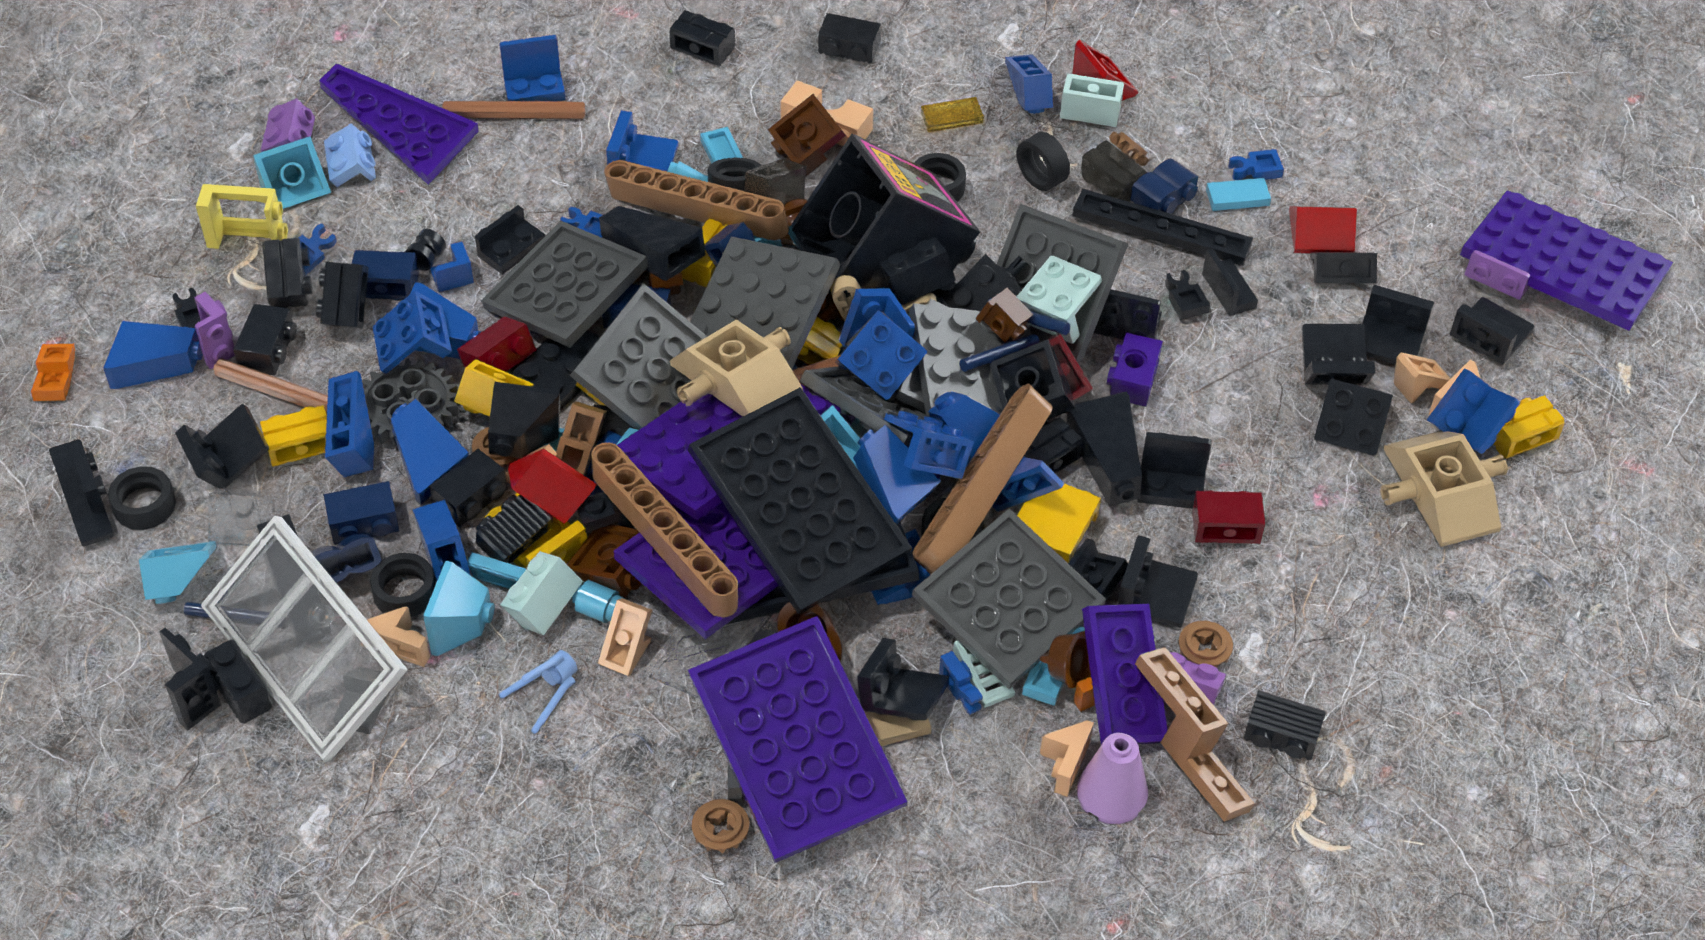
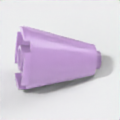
M1124 733L1111 734L1104 740L1080 775L1077 784V798L1082 809L1087 814L1090 812L1099 817L1098 821L1106 824H1122L1133 820L1145 807L1148 799V786L1138 744L1133 737Z

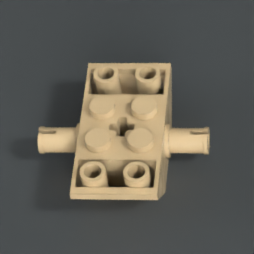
M738 320L719 329L670 360L672 367L692 380L677 388L679 399L686 406H690L709 393L741 416H745L799 387L802 389L801 384L780 352L782 348L791 344L789 334L785 329L782 330V327H778L775 331L762 337Z
M1438 431L1384 445L1383 450L1402 481L1382 485L1380 489L1382 500H1385L1384 503L1386 505H1391L1392 503L1412 499L1440 547L1500 532L1501 523L1494 483L1491 477L1507 474L1508 465L1506 460H1503V455L1479 460L1464 434L1449 431Z

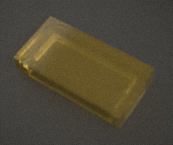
M976 97L921 106V115L928 132L982 124L984 121V115Z

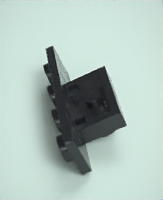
M80 439L50 448L49 453L81 545L85 547L112 538L114 532L101 495L107 494L101 475L94 477L92 473L98 470L93 453H85Z

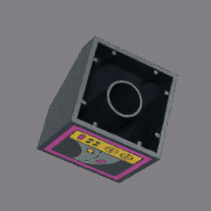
M852 133L789 227L788 234L800 251L837 258L841 266L835 279L844 275L852 276L857 280L861 289L888 288L879 262L888 259L895 253L906 251L923 240L936 237L946 249L954 271L958 264L966 262L973 254L976 238L980 230L934 172ZM844 290L846 298L850 297L851 294Z

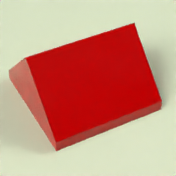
M1080 39L1075 44L1072 74L1124 82L1122 101L1135 97L1139 93L1110 57Z
M1289 207L1294 253L1355 252L1357 208Z
M544 448L510 463L508 468L512 490L564 524L596 486L595 482Z

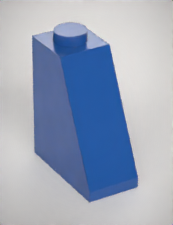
M415 282L411 293L417 291L443 306L452 350L446 357L461 359L457 349L481 333V331H478L477 318L422 283ZM418 347V348L415 350V351H419V352H424V353L433 354V353H431V352H426L425 350L422 349V347Z
M122 321L103 367L110 389H119L192 373L197 360H201L203 357L196 328Z
M951 391L939 396L934 402L935 406L928 413L932 418L943 421L942 427L950 425L962 429V436L974 441L967 467L1000 414L966 395Z
M415 398L411 403H404L394 411L391 425L415 500L421 505L431 497L429 485L469 456V452Z
M886 425L876 433L872 429L869 430L857 442L861 447L853 457L856 466L896 525L922 503L941 482L933 473L904 466L909 448Z
M445 500L413 509L419 534L428 561L433 568L436 583L445 561L453 562L471 575L460 534Z

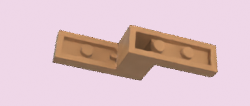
M1166 647L1139 655L1135 665L1176 714L1160 743L1224 822L1249 813L1255 804L1254 801L1212 751L1229 723Z

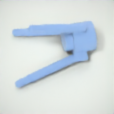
M559 650L543 664L524 674L522 679L501 691L499 696L500 698H505L541 675L552 686L560 684V687L531 729V732L536 734L566 690L576 682L572 677L578 670L576 662L566 651Z

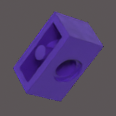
M1126 333L1123 345H1116L1113 362L1117 363L1116 368L1110 366L1106 385L1111 386L1110 395L1127 391L1131 404L1147 407L1160 360L1163 341Z

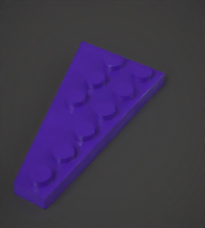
M337 63L319 80L321 89L428 185L479 132L478 123Z

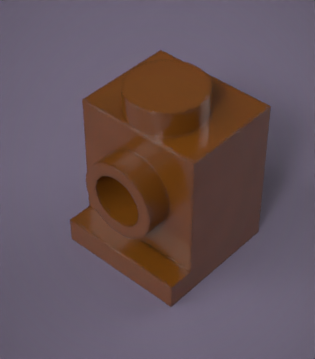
M1007 287L989 300L975 319L979 323L984 321L1006 343L1011 338L1016 341L1029 329L1026 323L1033 316V313Z

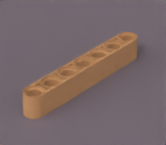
M623 160L613 161L604 169L610 194L616 200L703 223L709 220V218L721 222L723 226L725 224L732 225L744 222L754 236L768 240H779L789 232L784 204L779 200Z
M1030 384L1023 385L1011 397L966 467L963 478H959L912 552L915 561L930 574L935 572L970 542L1049 417L1053 408L1052 405Z
M601 443L594 447L592 450L593 479L711 614L718 617L733 615L738 608V581L732 572L616 444Z

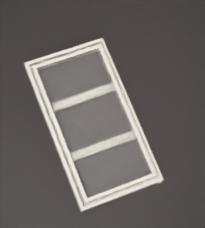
M274 516L201 604V607L227 640H235L266 686L268 692L324 762H329L334 758L408 670L282 517Z

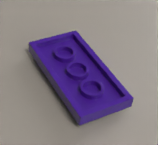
M1149 604L1097 605L1083 608L1082 614L1100 743L1102 744L1109 735L1114 733L1130 735L1136 740L1138 745L1160 743L1167 732L1163 698L1135 665L1139 655L1156 650Z

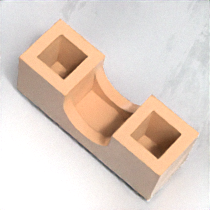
M797 80L781 100V118L812 94L822 104V89ZM847 99L844 105L838 109H826L846 135L837 143L841 146H844L852 133L866 139L873 130V108Z

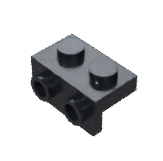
M1088 538L1075 551L1068 563L1106 600L1125 575L1128 566L1126 558L1099 553L1094 540Z

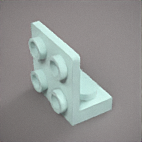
M1050 256L1017 295V298L1030 311L1069 323V333L1067 335L1061 334L1065 341L1073 344L1080 336L1075 314L1101 284L1102 278L1099 274L1058 257ZM1029 324L1051 335L1057 334V332Z

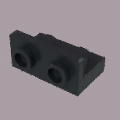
M517 205L475 235L477 256L503 275L518 264L546 235L525 220L524 209Z

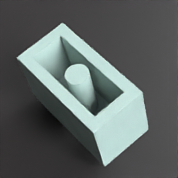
M1067 73L1062 94L1060 118L1117 127L1124 82Z
M539 551L536 557L529 562L527 569L516 584L509 589L507 596L500 605L524 629L544 635L583 581L560 557Z

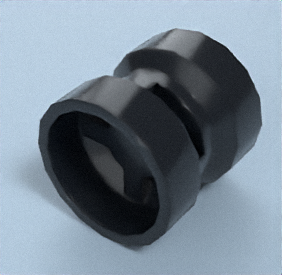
M423 229L416 236V243L410 244L405 252L416 253L418 270L428 271L434 265L435 257H439L446 249V242L434 230Z

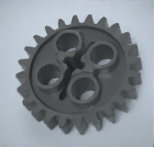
M406 359L404 365L400 366L398 364L387 374L383 372L378 374L371 371V381L362 380L373 437L378 435L381 444L391 439L392 447L397 445L392 432V414L400 405L404 403L409 404L415 398L443 427L444 424L453 425L452 416H458L459 414L457 406H460V404L454 402L458 391L457 384H454L452 375L446 376L445 368L442 367L436 370L434 362L424 367L422 359H419L415 365H411L410 360Z

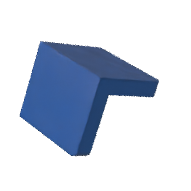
M462 241L450 244L452 262L437 265L430 269L438 292L474 283L471 261Z

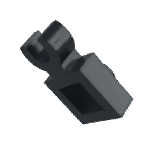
M1181 270L1180 280L1173 279L1172 275L1168 273L1165 281V286L1170 291L1169 300L1180 320L1207 314L1210 309V303L1199 284L1189 285L1190 276L1186 270Z
M189 288L190 297L187 299H180L178 294L174 293L172 296L176 307L174 312L180 327L195 328V325L201 321L194 298L197 296L196 291L193 288Z

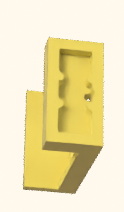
M202 185L196 209L207 248L219 249L223 235L271 238V240L287 239V223H283L282 220L283 205L282 202L278 201L275 189ZM219 199L265 203L264 213L266 219L223 217Z

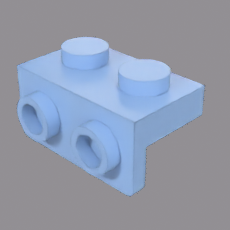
M351 123L324 140L329 180L336 187H339L359 173L370 181L376 178L374 169L376 163L371 150L372 140L365 131H360Z

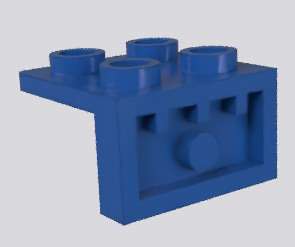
M556 35L499 43L507 101L566 100L560 71Z
M621 110L606 149L607 165L613 161L623 160L668 171L679 146L678 140L637 134V125L633 124L632 112Z
M889 288L856 289L839 341L843 347H848L878 310L911 337L914 336L915 324Z
M417 291L412 292L408 297L400 301L395 308L373 325L380 371L385 374L418 347H422L426 352H431L441 358H445L452 352L443 306Z
M878 310L835 363L843 370L848 369L884 400H888L926 355L927 350Z
M1464 368L1430 414L1427 421L1440 431L1464 434L1472 449L1483 454L1486 449H1489L1495 443L1497 434L1505 423L1514 417L1520 401L1515 397L1492 388L1473 372Z
M899 411L898 416L885 414L884 420L913 433L904 466L915 470L963 478L974 441L962 436V429L950 425L942 427L943 421L928 416H924V420L918 419L917 415L905 411Z

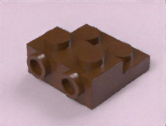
M814 94L810 95L768 129L774 138L770 142L780 156L786 153L788 158L785 160V163L794 174L800 171L804 178L828 160L824 153L846 136Z
M608 525L593 530L567 565L582 581H593L618 591L619 596L626 598L631 590H637L641 586V582L614 559V550L640 532L637 529L617 525Z

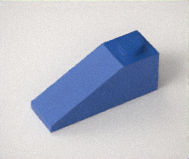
M1033 54L1005 57V63L1020 106L1025 111H1028V113L1033 114L1042 113L1046 108H1053L1052 74Z
M358 371L333 377L328 381L325 458L344 478L373 470L374 440L361 374Z
M1023 457L992 507L997 512L1061 489L1064 482L1043 461Z

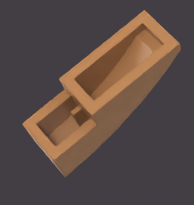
M576 401L571 406L564 433L560 437L556 450V457L586 476L592 460V450L597 445L607 411Z

